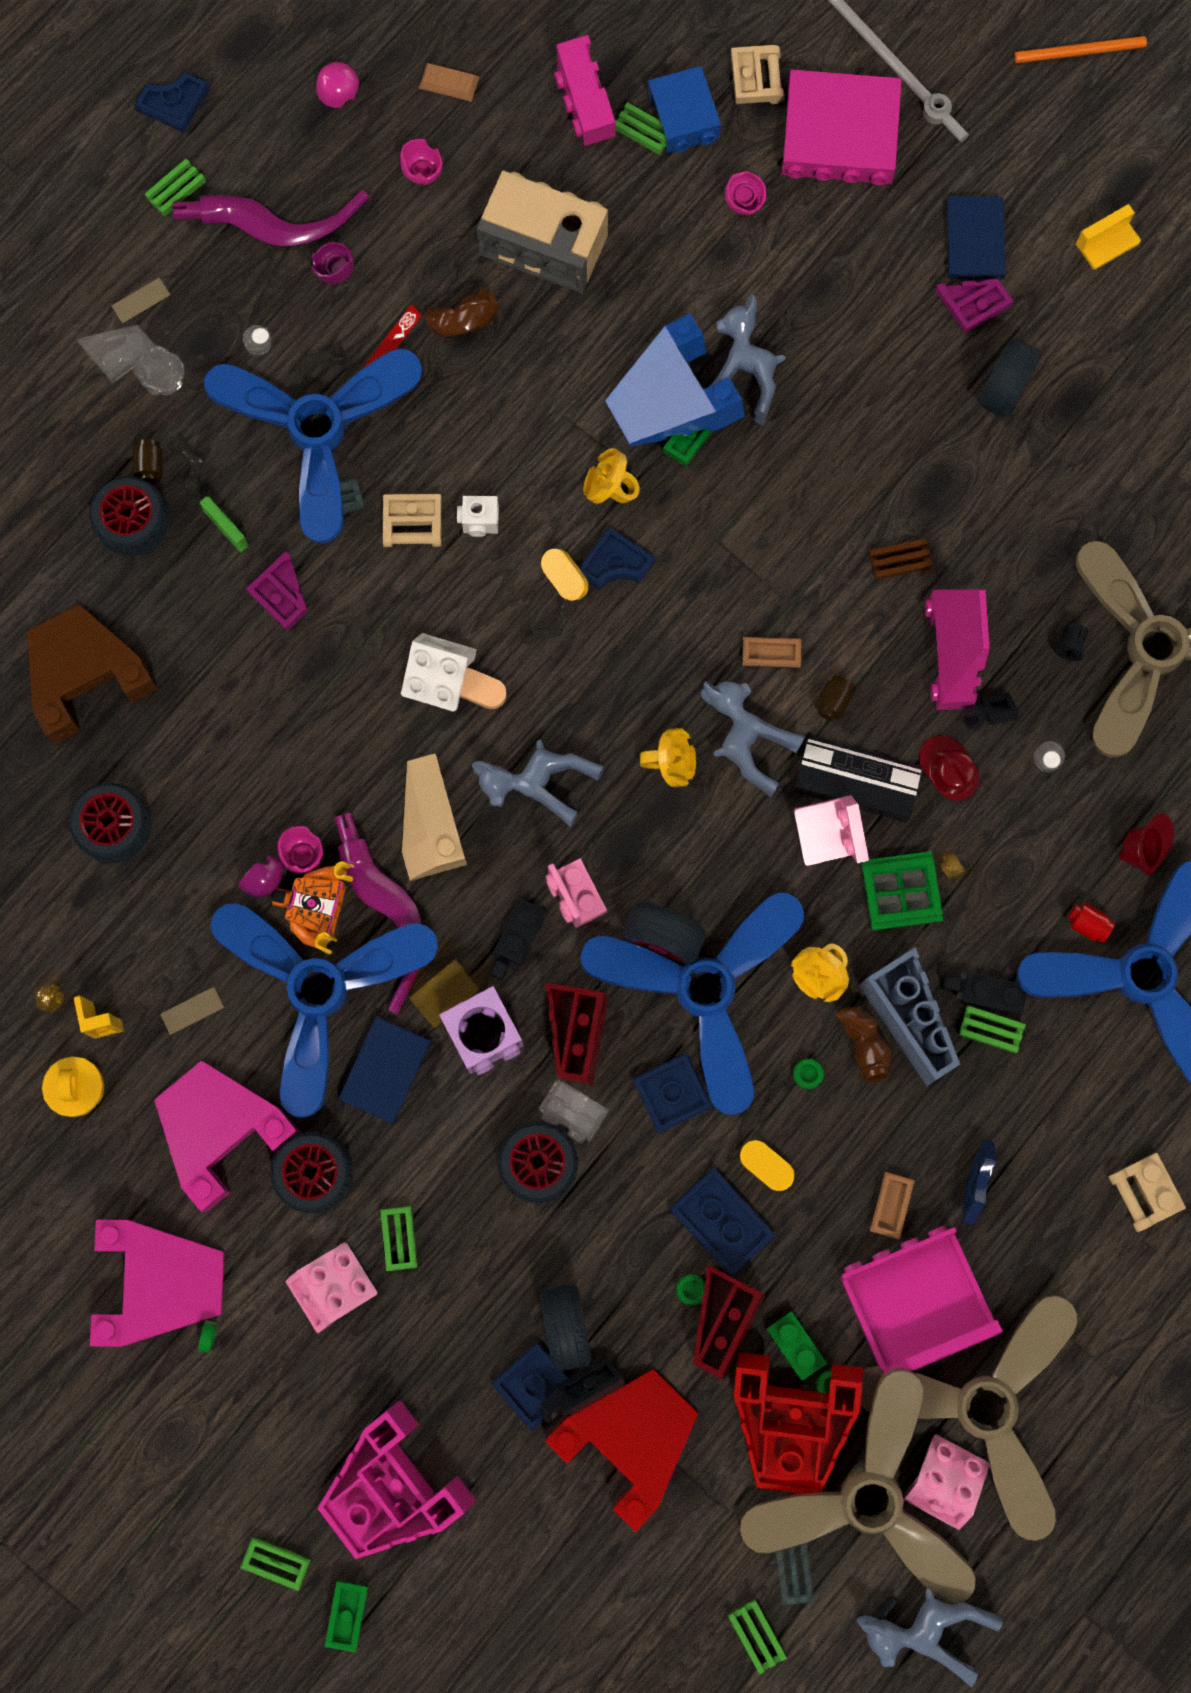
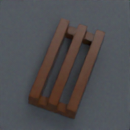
M926 538L870 550L869 557L875 580L931 569L933 564L929 558L930 553L926 546ZM920 549L917 552L877 560L878 557ZM919 558L923 559V562L881 571L879 569L881 566Z

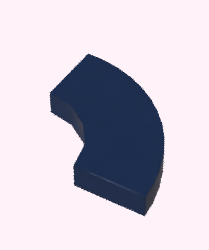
M986 1139L983 1140L975 1157L964 1195L962 1222L970 1225L975 1223L986 1204V1191L991 1173L996 1164L994 1142Z

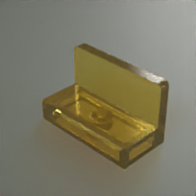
M455 959L409 999L428 1022L436 1028L442 1023L439 1014L470 999L479 991V988Z

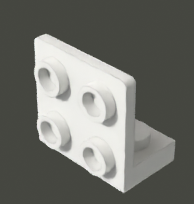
M424 633L420 634L412 641L401 695L455 711L458 708L466 668L474 661L477 649Z

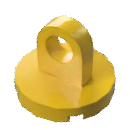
M615 448L603 452L597 459L600 463L597 467L592 466L584 481L583 491L586 498L595 504L602 503L609 497L620 503H628L637 498L640 489L639 483L632 474L625 471L627 464L626 455ZM621 482H624L628 487V494L623 492Z
M682 728L667 729L661 736L658 750L640 753V766L648 769H660L664 780L671 787L687 786L689 784L688 780L693 778L696 769V752L693 745L689 746L687 740L691 739L689 734Z
M828 944L822 949L808 947L801 950L791 965L794 970L792 976L800 990L816 1000L818 997L825 999L823 1002L838 1000L848 988L849 983L846 970L848 964L846 953L835 944Z
M71 1056L60 1059L49 1068L44 1076L42 1091L44 1100L50 1109L62 1116L75 1118L88 1114L99 1104L103 1097L105 1085L102 1073L92 1062L85 1058Z

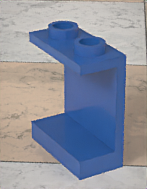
M701 66L648 80V98L650 104H655L666 136V153L673 151L682 152L691 146L699 144L708 145L720 138L721 123Z

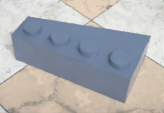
M915 947L866 978L859 986L923 1082L928 1086L960 1065L947 1028L943 1026L938 1004L932 997L928 986V978L925 971L923 972L918 960L919 955Z

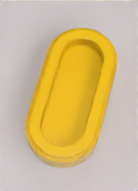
M562 549L548 550L541 560L543 572L564 599L569 601L582 599L588 591V581L566 551Z
M754 1140L742 1147L740 1151L742 1165L767 1187L774 1191H783L792 1185L794 1181L793 1168L765 1143Z

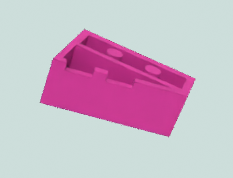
M588 35L556 44L557 72H554L557 88H562L565 94L563 96L565 110L567 113L571 112L574 118L571 121L576 137H581L584 146L615 137V119L605 87L602 88L596 72L599 71L597 61L592 62L590 56L591 42Z

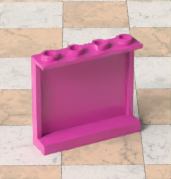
M791 70L788 83V104L781 175H787L795 179L811 177L821 181L836 179L844 180L848 183L861 181L871 182L874 185L892 184L896 168L902 78Z
M941 1226L928 1233L930 1238L920 1242L917 1237L900 1244L902 1249L891 1254L889 1249L873 1255V1262L862 1265L861 1261L844 1268L846 1273L841 1275L840 1280L882 1376L895 1368L915 1371L1003 1332L998 1320L994 1321L955 1236L957 1232L955 1227L947 1230L945 1226Z

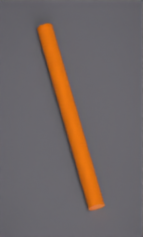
M1146 36L1019 51L1014 53V61L1017 64L1145 48L1147 39Z

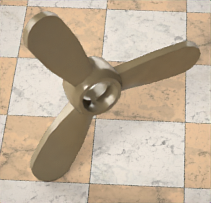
M1094 541L1082 546L1076 556L1075 565L1080 576L1102 605L1130 632L1127 652L1133 665L1108 698L1093 729L1092 740L1095 748L1103 755L1121 757L1128 754L1134 748L1152 710L1160 675L1172 672L1184 659L1191 660V628L1185 629L1180 621L1171 616H1154L1136 580L1115 550L1106 543ZM1152 631L1159 632L1170 640L1173 650L1167 659L1156 660L1144 650L1142 642L1148 633Z
M1056 1295L1044 1296L1033 1305L1012 1334L992 1377H974L960 1389L922 1374L914 1373L923 1386V1400L918 1419L958 1418L967 1432L976 1438L985 1439L994 1484L1009 1523L1017 1535L1026 1540L1034 1541L1043 1539L1052 1532L1056 1523V1511L1037 1467L1012 1428L1017 1422L1019 1412L1016 1394L1051 1363L1072 1336L1077 1325V1313L1073 1305L1066 1299ZM879 1366L867 1367L863 1370L860 1408L869 1413L877 1383L882 1377ZM982 1387L983 1390L997 1393L1000 1398H1006L1007 1404H1004V1413L997 1422L998 1426L992 1428L991 1425L978 1423L973 1417L968 1418L967 1412L970 1411L971 1400L977 1394L976 1389Z
M895 1368L883 1374L877 1383L867 1424L864 1467L857 1468L847 1476L842 1484L841 1491L794 1494L752 1506L746 1510L740 1524L741 1536L747 1547L758 1553H771L807 1543L844 1525L850 1524L860 1532L869 1534L883 1533L906 1567L927 1589L929 1588L933 1592L935 1597L943 1602L956 1604L961 1601L964 1602L972 1595L975 1589V1573L971 1565L939 1534L903 1510L904 1501L901 1487L894 1478L911 1441L923 1400V1386L917 1375L908 1369ZM876 1484L886 1488L888 1505L886 1510L879 1515L867 1516L857 1511L855 1495L857 1490L864 1485Z

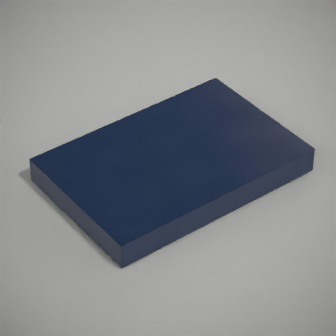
M948 196L946 200L948 279H1004L1006 270L1003 197Z
M376 1017L338 1100L394 1124L431 1041Z
M714 1167L669 1208L674 1216L730 1277H733L776 1236Z

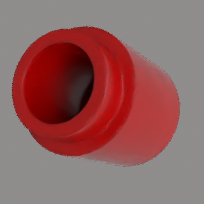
M1086 902L1081 906L1076 904L1068 917V920L1071 921V929L1094 942L1098 940L1104 943L1115 926V922L1110 920L1109 915Z

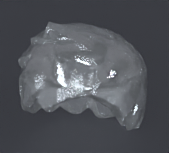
M155 346L143 352L133 371L135 376L138 377L140 384L153 395H170L174 393V391L180 388L185 376L184 364L180 358L160 346Z

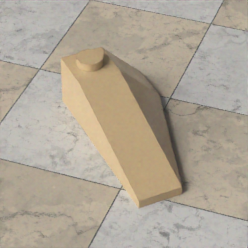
M436 754L407 761L402 854L410 881L467 865Z

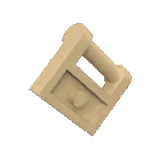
M765 45L731 48L735 104L757 102L779 104L785 100V93L781 88L778 59H780L781 53L779 46ZM760 59L768 61L770 88L763 89Z
M441 494L383 495V546L393 547V544H432L433 547H441ZM432 525V532L393 533V526Z
M1154 1153L1108 1176L1112 1185L1115 1184L1129 1209L1135 1221L1133 1226L1137 1232L1145 1230L1186 1209L1158 1153ZM1133 1176L1152 1214L1145 1216L1127 1181L1128 1177Z

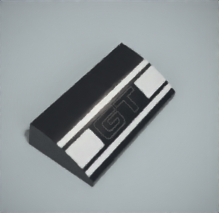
M809 735L794 792L826 801L851 795L858 803L859 810L907 823L911 817L922 766Z

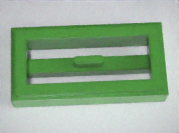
M627 102L624 106V111H621L618 120H615V130L661 155L666 142L661 121ZM627 122L628 124L639 129L640 132L644 133L645 135L652 136L653 138L659 140L661 143L659 144L651 140L650 138L644 136L643 134L635 131L634 129L628 127L623 123Z
M185 159L149 189L145 196L165 217L174 209L173 202H183L202 186L206 179ZM194 177V179L189 184H187L182 190H180L182 185H184L188 180ZM176 192H178L175 196H173V197H172L168 202H166L163 206L161 205V203H163L168 197H170L172 194L174 195Z
M206 496L199 502L204 513L240 553L248 548L245 536L210 497Z
M967 1006L958 1035L1016 1054L1018 1053V1046L1026 1024ZM973 1015L1014 1028L1016 1032L1013 1033L970 1019V1016ZM969 1025L1012 1039V1045L968 1031L967 1027Z
M412 1206L380 1210L386 1271L418 1268ZM401 1213H405L410 1257V1262L405 1263ZM393 1214L398 1264H393L388 1215Z
M253 1536L240 1568L299 1591L311 1558ZM257 1546L302 1564L301 1568L257 1552L255 1547ZM251 1557L297 1575L296 1581L250 1563Z
M755 1599L728 1614L759 1675L769 1667L772 1668L776 1663L787 1659ZM751 1609L754 1610L777 1652L773 1657L748 1614V1611ZM741 1615L766 1659L762 1663L759 1661L737 1620V1617Z

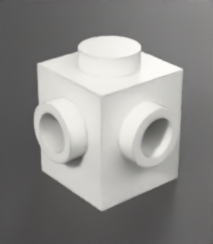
M463 496V506H457V523H462L463 532L474 537H482L486 533L498 534V497Z

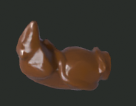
M480 288V293L466 296L455 309L450 307L427 308L425 319L427 326L433 333H437L443 338H451L457 335L468 334L487 326L496 311L499 310V305L489 289L484 291L483 288Z
M861 1006L841 1009L836 1013V1018L843 1024L850 1038L856 1041L854 1056L858 1067L861 1069L859 1077H865L866 1082H876L887 1078L892 1062V1051L884 1034L878 1027L876 1017L868 1011L861 1010Z

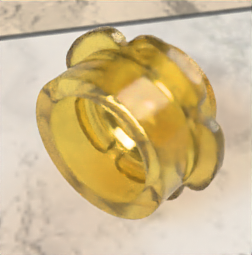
M953 852L946 857L944 854L942 855L944 861L939 864L948 879L954 876L958 880L959 876L965 873L961 863Z
M58 985L43 986L38 991L36 1006L39 1010L52 1013L61 1006L64 994L58 990Z

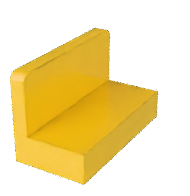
M1129 204L1081 231L1076 245L1094 270L1131 250L1141 242V239L1129 224L1135 213Z
M82 996L74 997L81 1033L92 1038H99L124 1032L121 1019L110 1013L96 1016L92 1001Z

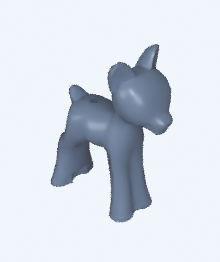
M750 295L745 305L730 309L723 319L716 322L717 332L732 337L734 343L723 369L710 386L728 377L731 380L739 369L753 373L761 389V395L754 411V420L759 425H764L776 389L773 381L774 372L777 364L783 362L786 357L784 355L775 356L768 350L750 344L749 339L756 325L757 300L754 295Z
M705 681L704 689L701 690L702 699L709 705L714 706L722 714L732 718L733 726L722 747L713 753L714 756H725L740 768L743 778L771 798L779 783L755 767L750 750L751 745L757 737H761L797 753L806 736L777 728L744 710L743 702L751 693L747 683L737 684L729 681L721 682L714 686Z
M537 740V750L520 774H513L501 766L491 765L481 760L472 763L473 772L479 776V785L481 790L490 798L491 806L501 807L507 793L511 790H516L548 807L570 828L575 822L578 812L559 801L545 789L550 775L573 769L598 781L604 771V766L573 753L565 755L553 753L544 748L541 740Z
M929 1588L925 1591L926 1601L922 1604L913 1626L909 1629H903L890 1621L878 1620L867 1615L857 1619L861 1629L866 1632L867 1642L871 1650L880 1658L883 1667H893L898 1652L902 1648L908 1647L921 1655L940 1662L970 1687L974 1686L978 1672L938 1644L944 1627L963 1620H971L994 1631H999L1003 1624V1620L999 1615L961 1601L956 1604L942 1602L934 1597L933 1592Z

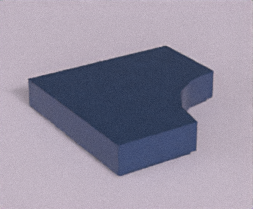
M184 72L178 80L167 85L157 86L147 83L134 107L137 112L185 133L210 90L208 82Z
M608 527L579 569L586 577L588 583L598 590H601L607 583L617 579H630L640 584L656 562V557Z

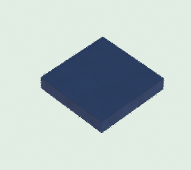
M687 1053L632 1079L658 1134L713 1108Z
M537 1341L491 1384L527 1427L533 1431L545 1420L541 1415L540 1403L550 1398V1393L555 1390V1385L569 1377L564 1371H557L553 1368L550 1355Z

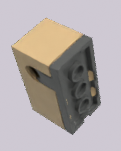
M502 170L476 229L477 239L480 240L478 244L479 255L583 294L608 236V209L597 202L581 200L573 193H562L554 190L546 183H535L527 180L519 173H508Z

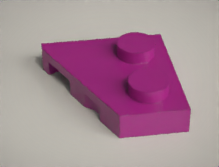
M989 279L982 282L966 281L962 282L961 285L946 286L945 283L937 285L935 292L964 333L1001 313L1013 304L1012 298L998 279Z
M284 552L246 588L247 593L286 631L308 612L290 555L287 552Z

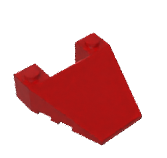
M739 1352L734 1399L736 1406H738L743 1434H745L757 1488L798 1494L822 1492L836 1463L837 1456L848 1438L849 1431L860 1413L863 1368L832 1364L830 1393H821L818 1391L768 1385L770 1356Z
M652 1369L584 1409L564 1418L547 1436L545 1442L568 1464L586 1443L590 1441L632 1483L625 1493L613 1504V1510L637 1532L658 1509L698 1416V1412Z

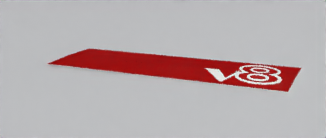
M412 304L363 368L398 348L422 316Z

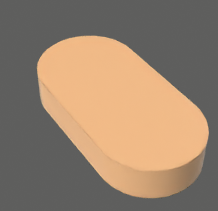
M466 668L460 697L487 709H496L502 706L507 696L504 684L488 675L471 668Z

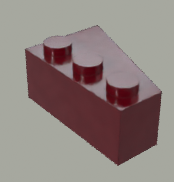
M545 983L550 1009L549 1017L552 1025L557 1077L566 1082L593 1086L609 997L604 992Z
M709 1265L706 1268V1280L702 1296V1308L693 1364L724 1380L765 1295Z

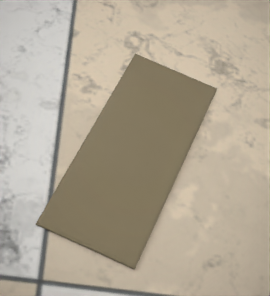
M157 278L111 307L121 322L124 323L170 296V293L161 279Z
M212 987L160 1015L171 1035L223 1009L224 1006L215 988Z

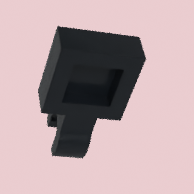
M1009 692L981 698V704H972L964 707V712L969 717L964 718L967 729L977 728L985 720L988 721L989 725L1018 720V709Z

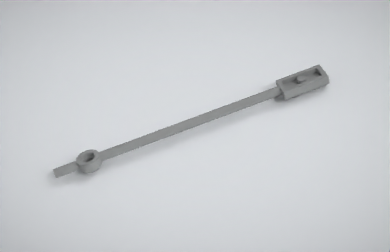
M828 0L924 103V118L931 124L943 123L960 142H963L969 134L950 115L952 109L950 99L943 94H931L844 0ZM934 105H941L942 108H936Z

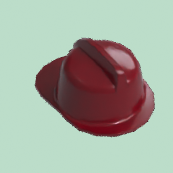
M935 736L928 739L922 745L919 753L920 765L943 797L950 800H963L970 797L976 791L979 784V772L974 761L960 743L948 736Z
M1157 814L1146 826L1130 830L1125 837L1124 846L1118 855L1119 859L1128 862L1132 867L1142 869L1146 875L1153 874L1159 864L1166 858L1173 844L1174 829L1170 817L1166 814Z

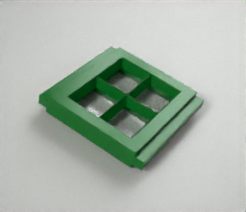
M932 851L869 859V861L861 862L872 931L943 921Z

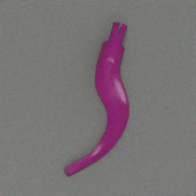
M361 190L337 214L327 219L307 224L285 222L257 201L225 195L200 196V201L195 202L175 201L173 202L174 220L202 219L203 224L230 223L265 243L276 246H296L320 239L336 230L369 199V196L364 190Z
M344 814L348 828H345L342 815L335 817L334 821L343 844L338 847L341 861L354 865V868L351 867L347 870L346 875L353 877V881L350 884L357 896L368 906L389 917L398 928L408 924H421L417 907L412 898L404 889L381 873L374 865L366 839H359L353 814ZM418 970L403 975L387 1008L388 1011L398 1015L415 981Z

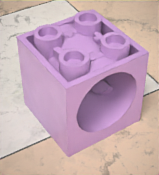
M494 986L439 1014L470 1074L474 1072L478 1075L486 1073L494 1068L493 1062L502 1057L504 1061L516 1057L521 1053L519 1048L524 1046ZM479 1014H484L494 1019L496 1016L505 1025V1033H501L499 1046L488 1053H483V1051L477 1049L470 1051L463 1045L462 1033L466 1032L468 1021Z

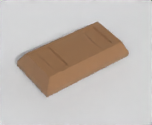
M426 63L419 89L472 102L479 76Z
M743 637V666L801 668V639Z
M888 1172L884 1173L870 1228L871 1232L900 1240L915 1180Z

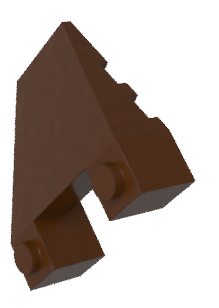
M79 604L27 631L32 709L45 736L54 745L80 731L66 702L116 676L125 695L132 703L158 690L140 657Z

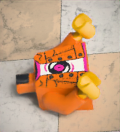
M341 861L336 866L323 867L305 873L302 878L295 879L292 891L281 888L275 889L272 905L287 908L285 919L290 923V930L303 944L318 948L327 954L332 953L331 950L327 949V944L330 941L337 942L334 933L347 888L345 883L339 880L353 881V877L346 875L349 868H354L353 864Z

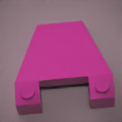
M981 589L933 590L929 600H925V616L930 617L931 626H936L939 675L934 682L935 684H931L930 687L931 701H936V710L964 709L967 705L975 704L977 700L976 686L981 684V677H977V673L984 670L990 649L986 592Z
M200 1061L154 1100L181 1188L200 1212H209L231 1193L211 1167L255 1130L274 1152L286 1140L301 1133L283 1110L203 1061Z
M96 1220L94 1251L125 1252L123 1314H91L90 1346H128L222 1315L223 1251L137 1221Z
M401 1400L364 1429L359 1437L360 1440L346 1459L344 1467L339 1475L336 1476L317 1508L355 1559L389 1549L403 1542L414 1541L418 1537L441 1532L462 1516L477 1501L459 1476H456L435 1493L398 1445V1442L417 1428L419 1424Z

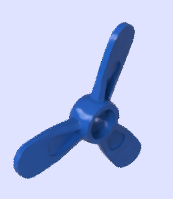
M396 349L376 359L356 373L331 398L320 394H310L295 400L268 381L234 365L222 364L208 371L204 378V388L208 397L221 406L253 419L288 428V433L293 443L303 451L299 485L301 528L305 536L311 541L323 544L336 539L341 533L344 524L341 484L332 451L337 448L343 439L345 424L383 409L412 391L420 382L422 367L420 360L415 354L409 350ZM321 413L330 418L331 429L323 436L311 438L302 433L301 423L306 417Z
M1191 861L1182 863L1169 880L1157 905L1145 944H1140L1127 950L1119 960L1080 953H1034L1028 955L1019 964L1017 969V981L1020 987L1028 995L1038 998L1079 997L1119 989L1120 993L1128 1000L1139 1004H1148L1165 1047L1184 1077L1190 1083L1191 1007L1175 990L1178 968L1173 955L1191 934ZM1152 958L1161 968L1162 984L1152 990H1141L1138 988L1131 977L1130 967L1132 963L1139 959Z
M776 893L764 900L739 925L716 959L699 958L691 964H686L684 967L647 948L608 936H597L590 939L584 945L581 952V966L585 973L592 978L633 990L676 994L682 1008L692 1016L699 1017L701 1062L710 1100L715 1108L723 1114H741L749 1108L754 1100V1086L743 1047L726 1012L734 999L736 989L734 980L769 958L786 943L802 925L804 911L801 903L794 896L788 893ZM694 972L695 974L709 972L719 975L722 985L719 996L721 1001L717 1004L715 1002L701 1004L697 1001L695 1003L691 1001L690 998L692 996L689 991V984L692 978L690 975Z
M237 903L226 904L215 912L211 920L212 934L222 946L250 966L287 983L288 1000L299 1014L285 1056L279 1095L283 1108L287 1113L295 1117L306 1118L314 1115L321 1109L325 1100L329 1069L328 1017L341 1008L346 1000L347 991L387 982L427 966L435 958L438 950L437 938L430 928L419 923L408 924L371 940L335 965L331 961L321 958L303 960L277 930L246 906ZM312 971L314 973H324L329 978H334L335 980L331 997L322 1006L321 1004L309 1003L304 998H300L302 983Z

